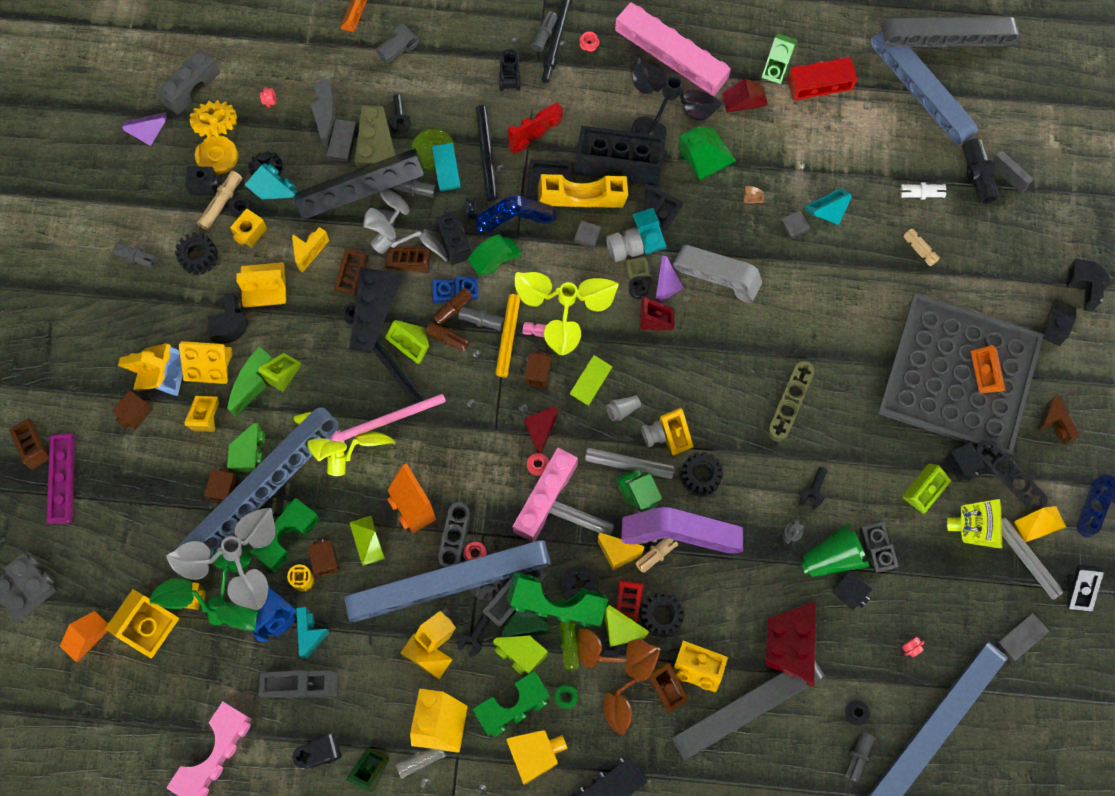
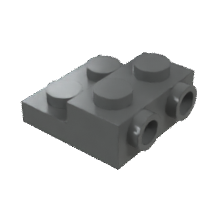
M24 553L5 567L4 570L6 572L0 576V602L18 622L57 591L52 585L55 582L47 572L42 573L38 568L41 565L33 555L27 556Z

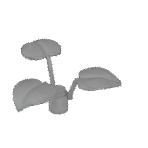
M389 189L380 191L382 199L394 208V214L388 222L386 217L374 208H370L366 212L363 227L379 232L371 241L372 247L377 252L383 254L390 246L395 248L398 244L419 236L422 243L443 258L446 263L448 256L443 242L427 229H424L422 232L417 231L395 241L396 232L391 225L399 211L404 215L409 213V206L394 191Z
M259 509L241 518L235 527L236 537H226L221 543V548L217 549L212 558H210L211 553L208 546L200 541L187 542L166 556L172 569L180 576L190 580L205 577L209 572L208 564L213 563L220 554H223V557L228 561H235L240 576L233 578L229 582L228 596L238 606L258 610L267 600V579L257 569L249 570L244 574L239 558L242 554L241 545L246 546L249 543L253 548H263L273 541L275 537V524L272 509Z

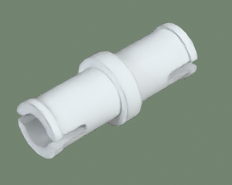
M921 182L920 185L901 184L900 190H909V192H900L901 198H920V200H925L926 197L945 198L946 192H937V190H946V184L926 185V182Z

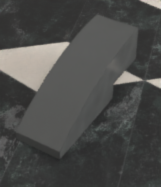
M329 79L313 83L318 101L310 103L324 149L329 148L336 116L335 100Z
M543 569L525 573V575L537 577L541 585L549 577ZM512 578L482 611L499 627L507 622L516 612L506 600Z
M330 670L260 673L259 697H337L338 673Z

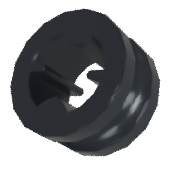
M474 198L472 201L466 199L467 218H470L471 215L478 217L477 198Z
M636 277L630 281L629 294L633 298L641 299L647 295L649 289L647 280L642 277ZM638 284L642 285L643 291L636 292L634 285L637 287Z

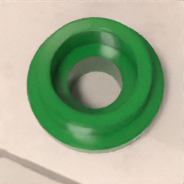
M561 685L555 691V702L562 709H570L578 701V692L571 685ZM564 693H569L571 695V699L569 701L562 700V695Z

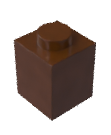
M544 352L529 353L524 377L525 385L547 389L552 365L551 356Z
M129 390L112 412L117 416L115 420L124 428L130 426L136 430L153 409L147 402Z
M220 468L219 471L211 469L204 496L210 502L221 503L237 487L239 479L233 474L232 470Z
M320 539L313 542V545L308 546L313 573L317 578L340 572L335 547L331 540Z

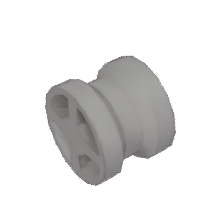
M655 421L650 426H641L642 435L648 448L652 447L654 443L666 442L664 430L659 421Z

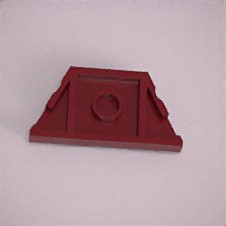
M816 602L805 604L767 620L766 665L775 670H781L792 678L796 676L807 681V685L811 687L815 685Z

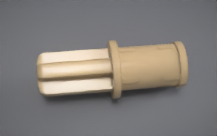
M664 538L656 546L652 545L650 551L636 561L637 568L643 573L646 572L659 560L663 561V557L677 547L678 542H673V539Z

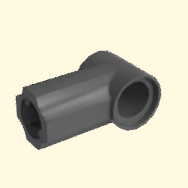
M401 24L394 29L392 36L376 48V53L384 63L388 64L402 52L412 51L418 45L419 39L405 24Z

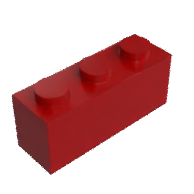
M849 57L836 58L833 61L827 62L818 61L805 66H794L789 70L787 81L794 101L854 90L857 76L852 59Z

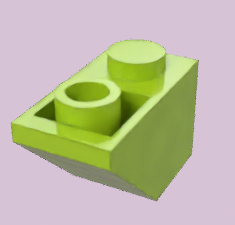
M531 636L495 638L493 641L496 647L494 651L503 659L508 657L513 662L512 667L520 675L524 673L529 675L535 671L548 656V651Z

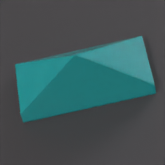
M839 188L805 205L804 210L839 225L852 196L851 193Z

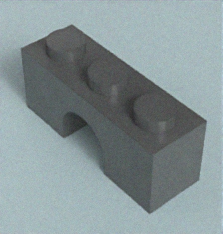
M199 48L156 92L163 105L179 115L192 102L190 94L193 87L199 82L207 87L220 74V70L215 59Z

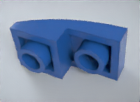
M455 277V280H432L431 283L432 303H446L447 299L450 301L463 288L470 291L473 296L471 300L478 299L479 297L477 277Z

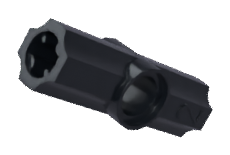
M978 138L970 139L962 145L967 161V177L970 182L974 183L979 202L988 204L999 197L994 181V165L991 160L987 159L982 140Z

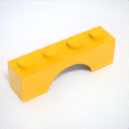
M541 174L537 186L539 206L623 208L628 197L627 176H605L592 183L580 184L566 180L563 175Z

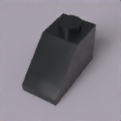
M1055 299L1041 331L1044 334L1043 339L1061 346L1069 337L1076 320V308Z

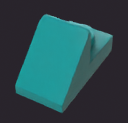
M650 208L632 214L642 239L645 254L648 255L667 249L654 209Z
M306 607L296 608L299 656L302 659H308L330 632L327 629L311 630L315 625L313 613H310Z

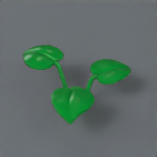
M241 546L242 554L239 559L244 570L250 564L251 553L248 547ZM220 554L212 563L217 568H224L220 597L211 598L207 605L196 590H192V582L182 578H174L163 582L154 590L150 597V604H157L169 609H182L190 605L194 599L193 596H195L202 607V611L207 612L210 624H227L249 631H255L258 610L238 606L232 601L230 603L224 601L227 571L229 569L233 572H238L235 561L226 560L223 554Z

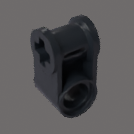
M512 49L504 50L500 55V91H503V89L521 90L519 56ZM512 61V62H514V63H512V64H507L506 62Z
M335 733L322 736L313 742L299 746L295 749L292 756L294 764L303 770H309L343 757ZM303 752L311 755V757L307 758L308 763L306 764L299 761L303 757Z

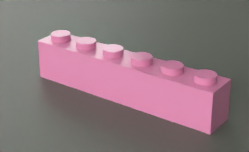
M631 2L616 18L615 31L713 97L729 80L731 68L725 62L717 60L707 50H702L692 40L684 38L674 28H669L659 18L645 12L642 7L636 6Z

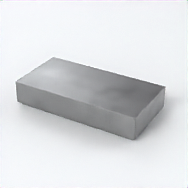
M335 119L327 152L328 160L349 162L357 128L356 122Z
M1003 151L994 158V169L1021 194L1027 190L1033 181L1031 176Z
M1031 613L996 644L1012 662H1015L1044 637L1049 630Z

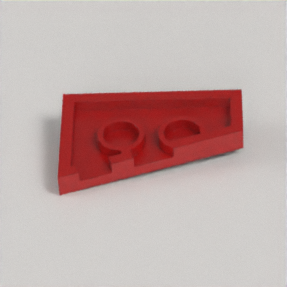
M555 103L539 111L534 119L526 118L522 120L521 126L517 128L514 125L508 127L510 151L515 155L517 152L525 150L533 140L541 138L552 126H557L563 119V108L558 103Z

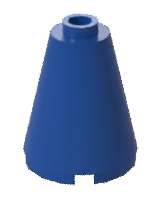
M268 587V596L265 604L258 609L256 629L252 631L254 637L259 642L270 641L268 637L272 635L279 637L296 620L294 617V613L297 614L295 608L270 587Z

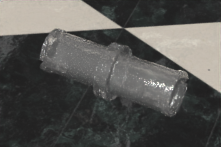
M429 748L421 753L417 751L415 756L395 766L401 779L420 769L422 771L427 769V765L443 757L445 758L446 755L444 750Z

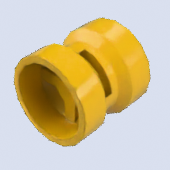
M295 565L288 571V582L295 590L306 592L313 587L314 575L305 565Z

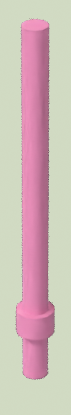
M437 395L342 432L338 430L328 440L345 443L344 440L446 402L444 395Z

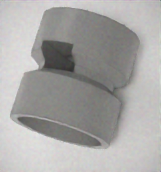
M636 227L623 231L622 235L615 233L606 236L608 251L614 263L625 260L627 255L635 257L644 254L642 239Z

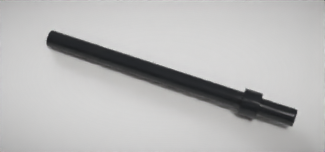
M562 0L549 53L543 63L544 71L541 81L544 83H549L552 70L556 67V55L571 0Z

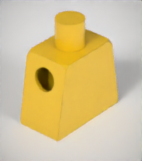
M545 730L506 739L524 785L558 765L554 754L568 749L563 735L549 740Z

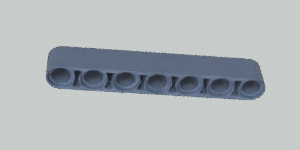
M883 31L871 38L873 49L955 144L960 145L978 133V127L973 119L910 47L887 46Z

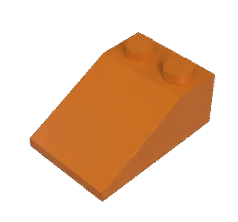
M404 464L388 488L391 497L387 498L393 510L398 508L402 516L398 519L404 529L409 528L413 534L435 521L436 517L429 499L408 464Z

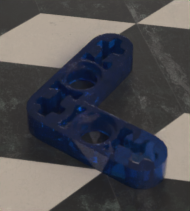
M513 195L503 199L475 218L477 230L491 231L515 216L547 224L556 220L555 208L551 205Z
M1104 474L1096 478L1092 483L1076 526L1077 531L1082 536L1092 537L1100 531L1111 502L1115 503V477ZM1105 481L1108 489H1106L1102 493V495H1099L1103 488V485L1101 483ZM1092 500H1098L1102 504L1101 511H1095L1091 507ZM1091 516L1095 517L1091 522V527L1093 528L1088 531L1087 525L1084 523L1088 522Z

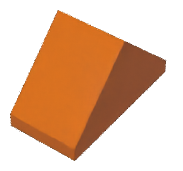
M93 611L69 624L60 647L75 662H78L107 632L105 628L108 623L96 611Z

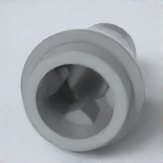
M636 395L611 400L610 404L606 405L607 414L612 421H621L636 409L641 408V402Z

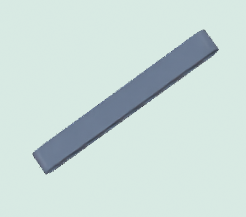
M325 408L315 409L177 548L187 542L200 541L208 546L211 557L213 552L221 547L222 541L235 533L238 521L247 514L258 510L312 456L307 446L308 441L319 438L328 440L337 431L338 421Z
M545 541L532 542L348 595L344 598L349 622L368 619L511 578L514 572L525 574L550 566L551 562Z
M988 641L978 650L867 796H903L1005 663L1007 660L1005 654Z

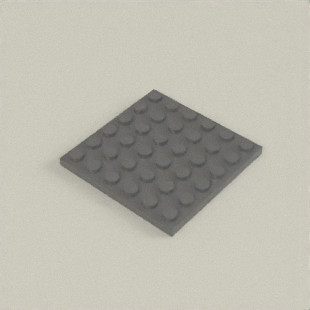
M915 293L912 297L878 414L967 444L971 442L973 446H976L981 440H991L1010 457L1013 453L1044 334ZM993 345L998 352L1005 391L980 394L971 350ZM990 445L981 446L983 449L990 451Z

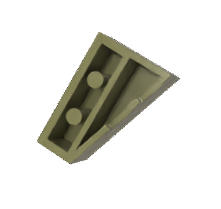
M362 105L355 156L357 170L395 156L383 106Z

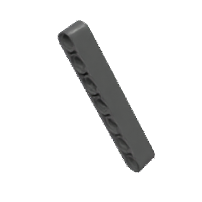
M1012 17L891 18L883 22L881 26L886 45L889 47L1009 46L1017 43L1021 38L1016 21Z
M815 660L816 683L824 678L825 675ZM783 672L672 738V741L685 761L809 687L807 681L796 676L792 678Z

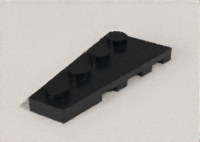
M360 267L349 344L350 350L372 352L403 275Z

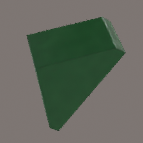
M526 609L525 612L516 611L503 629L502 637L532 636L549 633V624L530 610Z
M368 747L346 780L373 793L390 757Z

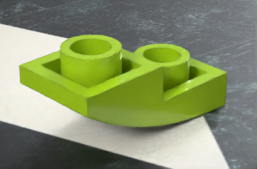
M593 355L570 395L589 406L613 366Z

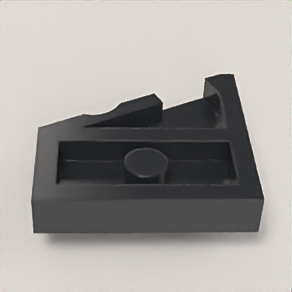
M647 183L644 210L654 209L659 220L662 235L664 236L681 210L683 202Z

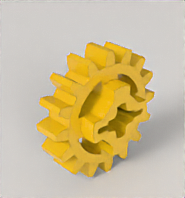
M219 100L215 103L208 101L206 105L200 104L201 108H194V113L190 114L191 119H189L194 133H199L201 137L207 134L208 138L212 135L219 137L221 133L227 134L226 130H233V125L237 124V116L233 106L227 105V102L220 104Z

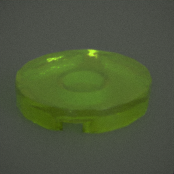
M428 129L421 132L415 138L412 149H417L424 168L434 169L436 167L432 146L453 143V140L445 131Z

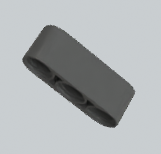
M462 502L452 504L448 510L438 555L442 568L459 564L462 560L470 524L468 506ZM457 511H464L466 513L462 519H455L453 516ZM452 533H459L461 535L460 539L456 542H452L448 538ZM448 555H453L456 557V560L452 564H445L444 558Z

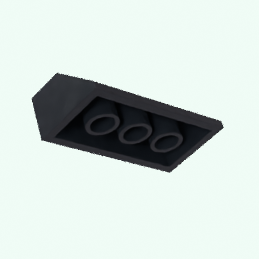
M582 125L576 152L574 174L601 178L605 176H627V181L659 185L666 137Z

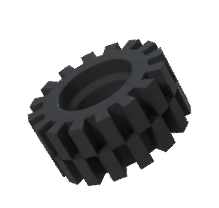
M193 232L192 237L187 234L185 235L186 240L182 238L179 240L181 245H176L175 255L184 270L190 274L193 272L194 275H198V271H200L202 275L205 274V269L208 271L212 270L210 265L215 267V260H218V251L207 235L204 236L203 233H199L198 236L196 232ZM201 247L205 250L204 255L200 259L192 260L189 258V253L193 249Z
M696 452L694 456L690 455L683 463L681 470L683 486L687 487L688 492L693 491V495L696 496L698 493L701 496H705L706 493L712 494L719 487L723 477V467L719 465V459H714L713 454H710V456L706 455L707 452H702V454ZM698 466H704L709 469L711 476L709 480L700 482L694 478L693 470Z
M658 592L654 596H649L643 604L641 610L642 625L646 627V630L653 633V636L665 637L668 635L669 637L679 630L683 622L684 608L681 607L680 600L677 601L675 599L676 596L673 594L670 596L667 592H664V594ZM659 606L667 607L671 611L670 621L664 624L658 623L653 617V611Z

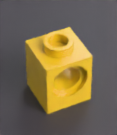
M246 208L230 229L234 234L233 239L242 246L246 244L252 248L266 232L267 226L262 218ZM252 228L250 231L244 232L245 229Z

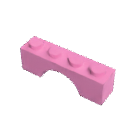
M560 448L556 449L513 525V532L530 542H535L557 496L563 487L567 485L578 466L577 457Z
M222 701L209 721L215 734V746L211 755L206 761L197 766H180L167 789L178 796H207L209 793L208 786L212 780H216L222 773L223 767L221 766L226 758H231L236 751L237 746L235 744L240 736L244 737L249 731L251 718Z

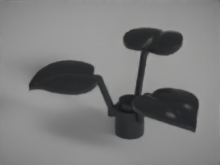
M641 58L635 64L632 78L636 89L644 94H650L654 90L656 92L662 90L664 100L654 121L644 116L637 118L633 122L631 131L634 133L666 137V127L659 124L658 121L667 101L676 99L678 95L680 96L681 103L685 104V113L695 120L709 118L722 104L715 97L700 90H688L683 96L684 89H681L682 80L679 77L669 76L667 78L663 70L647 63Z

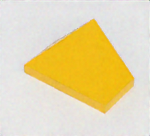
M1056 506L1039 509L1013 522L1018 534L1025 543L1066 528Z
M413 633L400 654L440 680L453 659L438 649L429 654L414 638L415 634Z

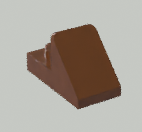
M1057 395L1047 404L1038 431L1054 425L1057 437L1066 445L1073 442L1080 434L1060 396Z
M668 662L653 670L647 679L649 685L656 691L664 708L669 713L689 700Z

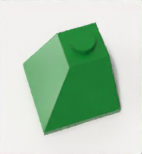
M696 127L679 136L678 150L699 181L736 162L714 128Z

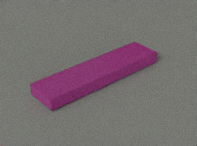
M73 433L50 435L47 524L49 525L72 523L75 435Z

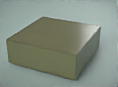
M646 256L625 260L629 283L636 277H642L645 280L651 278Z

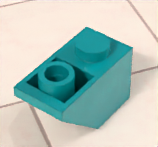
M265 163L258 168L245 184L246 187L261 199L292 198L298 192L295 190L296 186L287 178L285 180L278 175L279 171L271 164L267 166Z

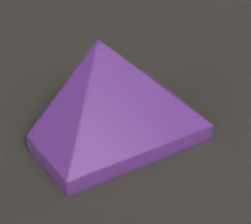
M164 112L124 121L122 127L127 133L151 146L165 123L167 114Z
M662 256L655 300L659 303L664 302L683 289L667 256Z

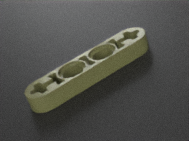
M802 361L797 363L768 429L769 437L774 441L781 442L785 440L791 430L814 375V367L809 362ZM805 368L807 369V374L802 382L798 381L801 374L800 371ZM791 387L800 388L802 394L798 397L792 396L789 392ZM783 406H790L793 409V415H783L781 408ZM780 421L785 422L780 435L775 434V429L778 428Z

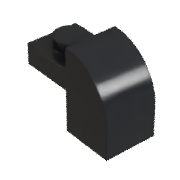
M1075 259L1068 267L1067 287L1085 290L1084 310L1093 311L1103 301V291L1110 285L1109 275L1098 263Z
M234 293L225 294L226 314L208 316L209 338L214 344L236 341L247 329L248 319L244 312H242L241 300H238Z

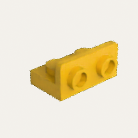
M683 641L673 671L680 681L689 682L704 690L716 692L728 657Z

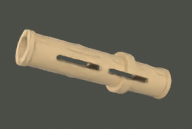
M230 171L223 184L218 186L216 195L197 221L198 226L209 231L226 202L234 196L233 192L243 179L241 175L235 171Z

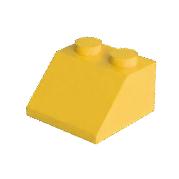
M132 589L105 630L152 659L179 618L160 605L150 604L149 598Z
M419 689L410 732L411 746L460 753L468 706L445 692Z

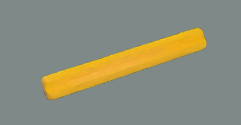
M510 294L508 296L496 376L503 378L508 376L520 305V296L517 294Z

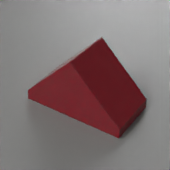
M746 78L722 93L727 113L768 105L763 86Z
M642 297L640 303V330H673L674 309L647 297Z
M551 407L524 419V426L537 453H543L558 416V408Z

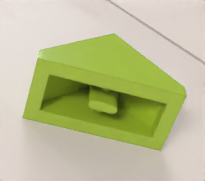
M282 353L259 367L258 371L266 383L284 392L302 363Z

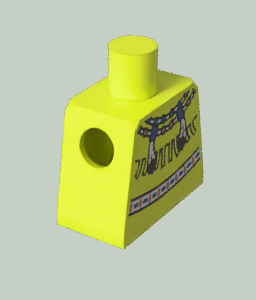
M1000 499L961 506V517L947 518L948 531H961L964 543L1002 548Z

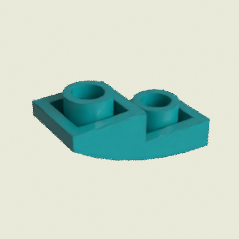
M453 143L432 146L440 192L461 188Z

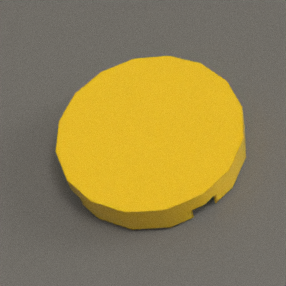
M213 135L210 138L207 137L203 140L204 142L196 147L195 160L198 167H213L219 176L231 171L237 163V148L225 136L219 135V137Z

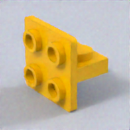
M283 262L242 266L241 273H236L237 283L242 291V306L244 308L286 304L285 264Z
M180 342L179 350L184 381L227 384V366L233 355L232 347H225L224 344Z
M165 343L145 348L141 353H131L128 356L120 357L118 366L137 373L133 390L142 391L160 387L165 378L164 370L170 358L169 351L171 345Z

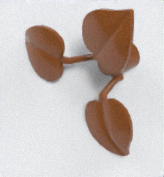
M580 628L576 635V652L579 661L585 667H595L597 660L600 662L627 663L625 670L632 679L619 688L615 694L607 693L603 701V712L608 724L615 732L624 736L631 723L632 711L629 702L625 697L621 696V693L635 682L645 681L650 677L655 668L660 648L652 646L643 640L634 639L627 646V658L602 657L599 655L602 650V644L597 635L589 629Z

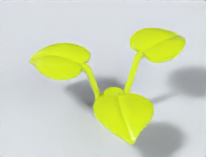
M517 272L515 274L516 292L525 304L537 307L543 303L544 298L549 300L558 295L559 302L564 305L563 321L553 320L546 325L544 330L546 343L558 355H566L572 352L581 339L579 325L576 322H567L568 308L575 303L576 297L580 301L585 300V305L588 309L597 312L604 311L611 306L619 286L617 282L612 280L592 278L583 281L579 285L578 290L576 285L566 282L560 288H557L555 292L551 293L552 283L546 275L538 272Z
M312 412L294 416V421L300 425ZM368 431L355 436L346 455L344 451L347 450V445L341 441H329L323 438L312 439L308 441L307 446L311 454L318 461L325 457L328 458L327 473L329 475L342 476L346 472V461H350L356 444L376 446L392 443L395 445V441L383 433Z

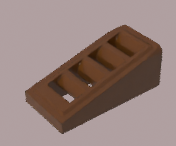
M390 246L388 248L385 268L428 273L432 255L431 249L428 247L393 248ZM394 253L398 254L396 262H392ZM402 254L406 255L405 262H401ZM410 255L414 256L413 262H409ZM418 257H422L421 262H418Z
M345 248L334 286L335 291L353 296L356 295L360 267L365 268L368 260L366 253ZM350 258L360 260L359 264L350 262ZM347 266L355 267L357 271L347 270ZM344 275H352L355 276L354 280L344 278ZM346 282L353 285L352 288L341 286V283Z
M30 418L9 429L20 457L27 467L34 469L49 460V453ZM29 430V432H27L26 434H24V435H22V436L19 437L20 434H22V433H24L25 431Z

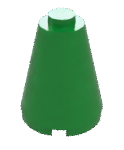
M850 523L842 526L803 555L804 560L800 563L805 574L810 573L812 577L869 566L868 561L864 563L862 561L865 553L855 531L849 532L848 530L852 527Z

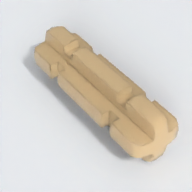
M914 229L908 230L904 235L906 241L912 243L911 246L922 258H926L924 261L929 266L936 264L940 259L935 252H931L932 248L922 237L917 236L918 233Z

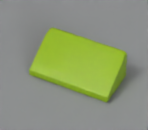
M928 464L902 497L922 514H925L952 480L939 465Z

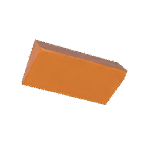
M367 0L350 1L340 26L341 29L350 32L355 31Z
M990 345L971 350L979 393L1005 391L997 349Z

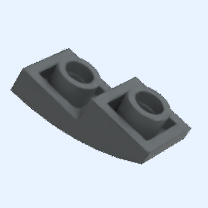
M884 521L860 527L862 538L875 573L899 567L893 544L889 542Z

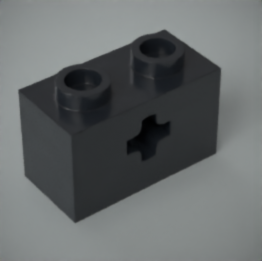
M453 211L436 217L437 228L451 264L455 265L468 260L472 254L471 247L457 212Z

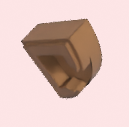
M745 186L743 203L765 202L764 192L761 189Z

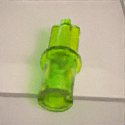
M570 621V624L562 622L560 623L562 637L560 648L563 649L565 669L576 670L579 667L577 654L579 643L576 642L575 622Z

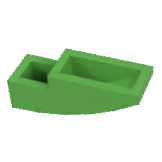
M260 346L241 369L231 391L227 409L235 418L267 387L258 370L259 367L273 358Z

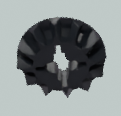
M268 150L264 153L258 152V155L252 157L250 164H248L251 176L261 166L260 163H268L274 166L279 171V176L283 170L281 158L276 153H271Z
M576 566L569 569L562 578V592L567 599L572 598L580 590L579 588L572 589L576 585V576L581 582H587L584 585V589L597 592L599 588L596 574L584 566Z

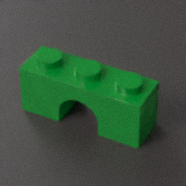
M633 469L615 478L626 504L647 511L658 505L657 501L662 499L651 474L648 472L641 473L640 470Z
M295 498L283 507L280 517L277 520L274 519L275 537L273 541L263 548L251 547L250 553L276 574L291 556L281 545L283 536L290 531H297L306 537L320 521V518L314 511Z
M535 671L514 683L520 695L519 701L514 707L503 708L498 705L494 697H491L473 708L488 737L492 734L494 737L501 735L507 730L505 726L514 721L516 725L528 717L526 713L535 709L537 712L548 705L547 700L550 699V695Z

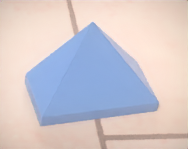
M170 347V358L164 370L165 378L160 387L156 389L177 396L183 377L180 351Z

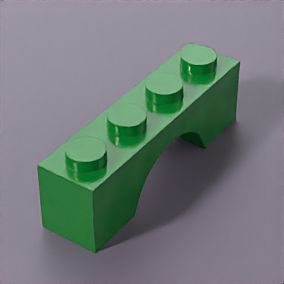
M516 572L513 574L506 598L510 606H512L511 608L516 611L525 612L527 609L534 611V614L541 617H548L549 614L557 616V619L563 622L579 621L580 625L592 628L593 625L601 627L609 600L603 593L581 588L577 594L568 600L553 601L543 595L541 583L537 577Z

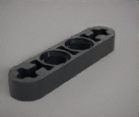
M981 440L977 443L975 450L982 462L1027 508L1035 511L1045 508L1048 501L1045 493L996 443L991 440ZM990 445V452L994 456L999 453L1000 456L995 458L990 464L989 460H992V458L988 454H981L983 451L981 446ZM1001 460H1005L1009 464V469L1006 473H1000L996 468L997 463ZM1017 477H1022L1025 480V487L1021 490H1017L1013 486V480ZM1030 487H1032L1033 490H1030L1029 492L1034 496L1040 495V505H1031V502L1033 501L1032 498L1026 494L1023 497L1022 494L1026 493L1030 489Z

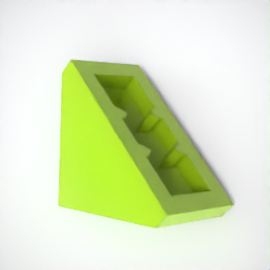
M395 320L385 337L386 340L417 364L421 363L429 348L424 327Z
M372 515L349 522L362 566L384 560L385 557Z
M610 605L605 610L604 622L610 647L627 644L634 639L643 640L648 635V630Z

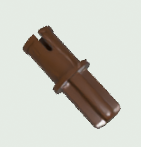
M463 288L450 301L447 299L446 304L432 315L437 323L442 326L455 313L458 314L459 309L472 299L473 296L470 291Z
M431 322L426 329L427 335L442 341L443 345L448 344L460 351H465L469 346V340L454 333L451 328L446 329L435 322Z

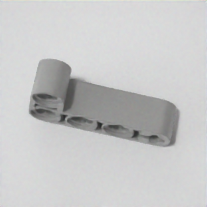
M689 245L682 246L673 263L674 268L681 273L732 288L736 297L746 303L754 301L762 285L759 271L755 266Z

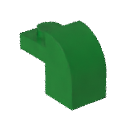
M498 234L481 243L470 255L468 261L477 274L482 276L495 273L502 262L518 259L522 253L510 237L502 238Z

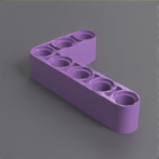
M667 507L655 508L622 518V543L641 544L661 538H669L725 553L743 552V528L733 524Z

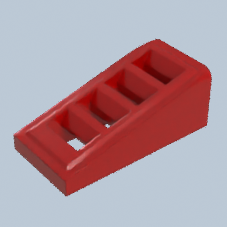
M620 579L616 610L628 618H634L633 621L638 624L644 583ZM624 588L636 589L638 591L637 594L624 592ZM622 598L636 599V603L623 602ZM621 607L635 609V612L621 611Z

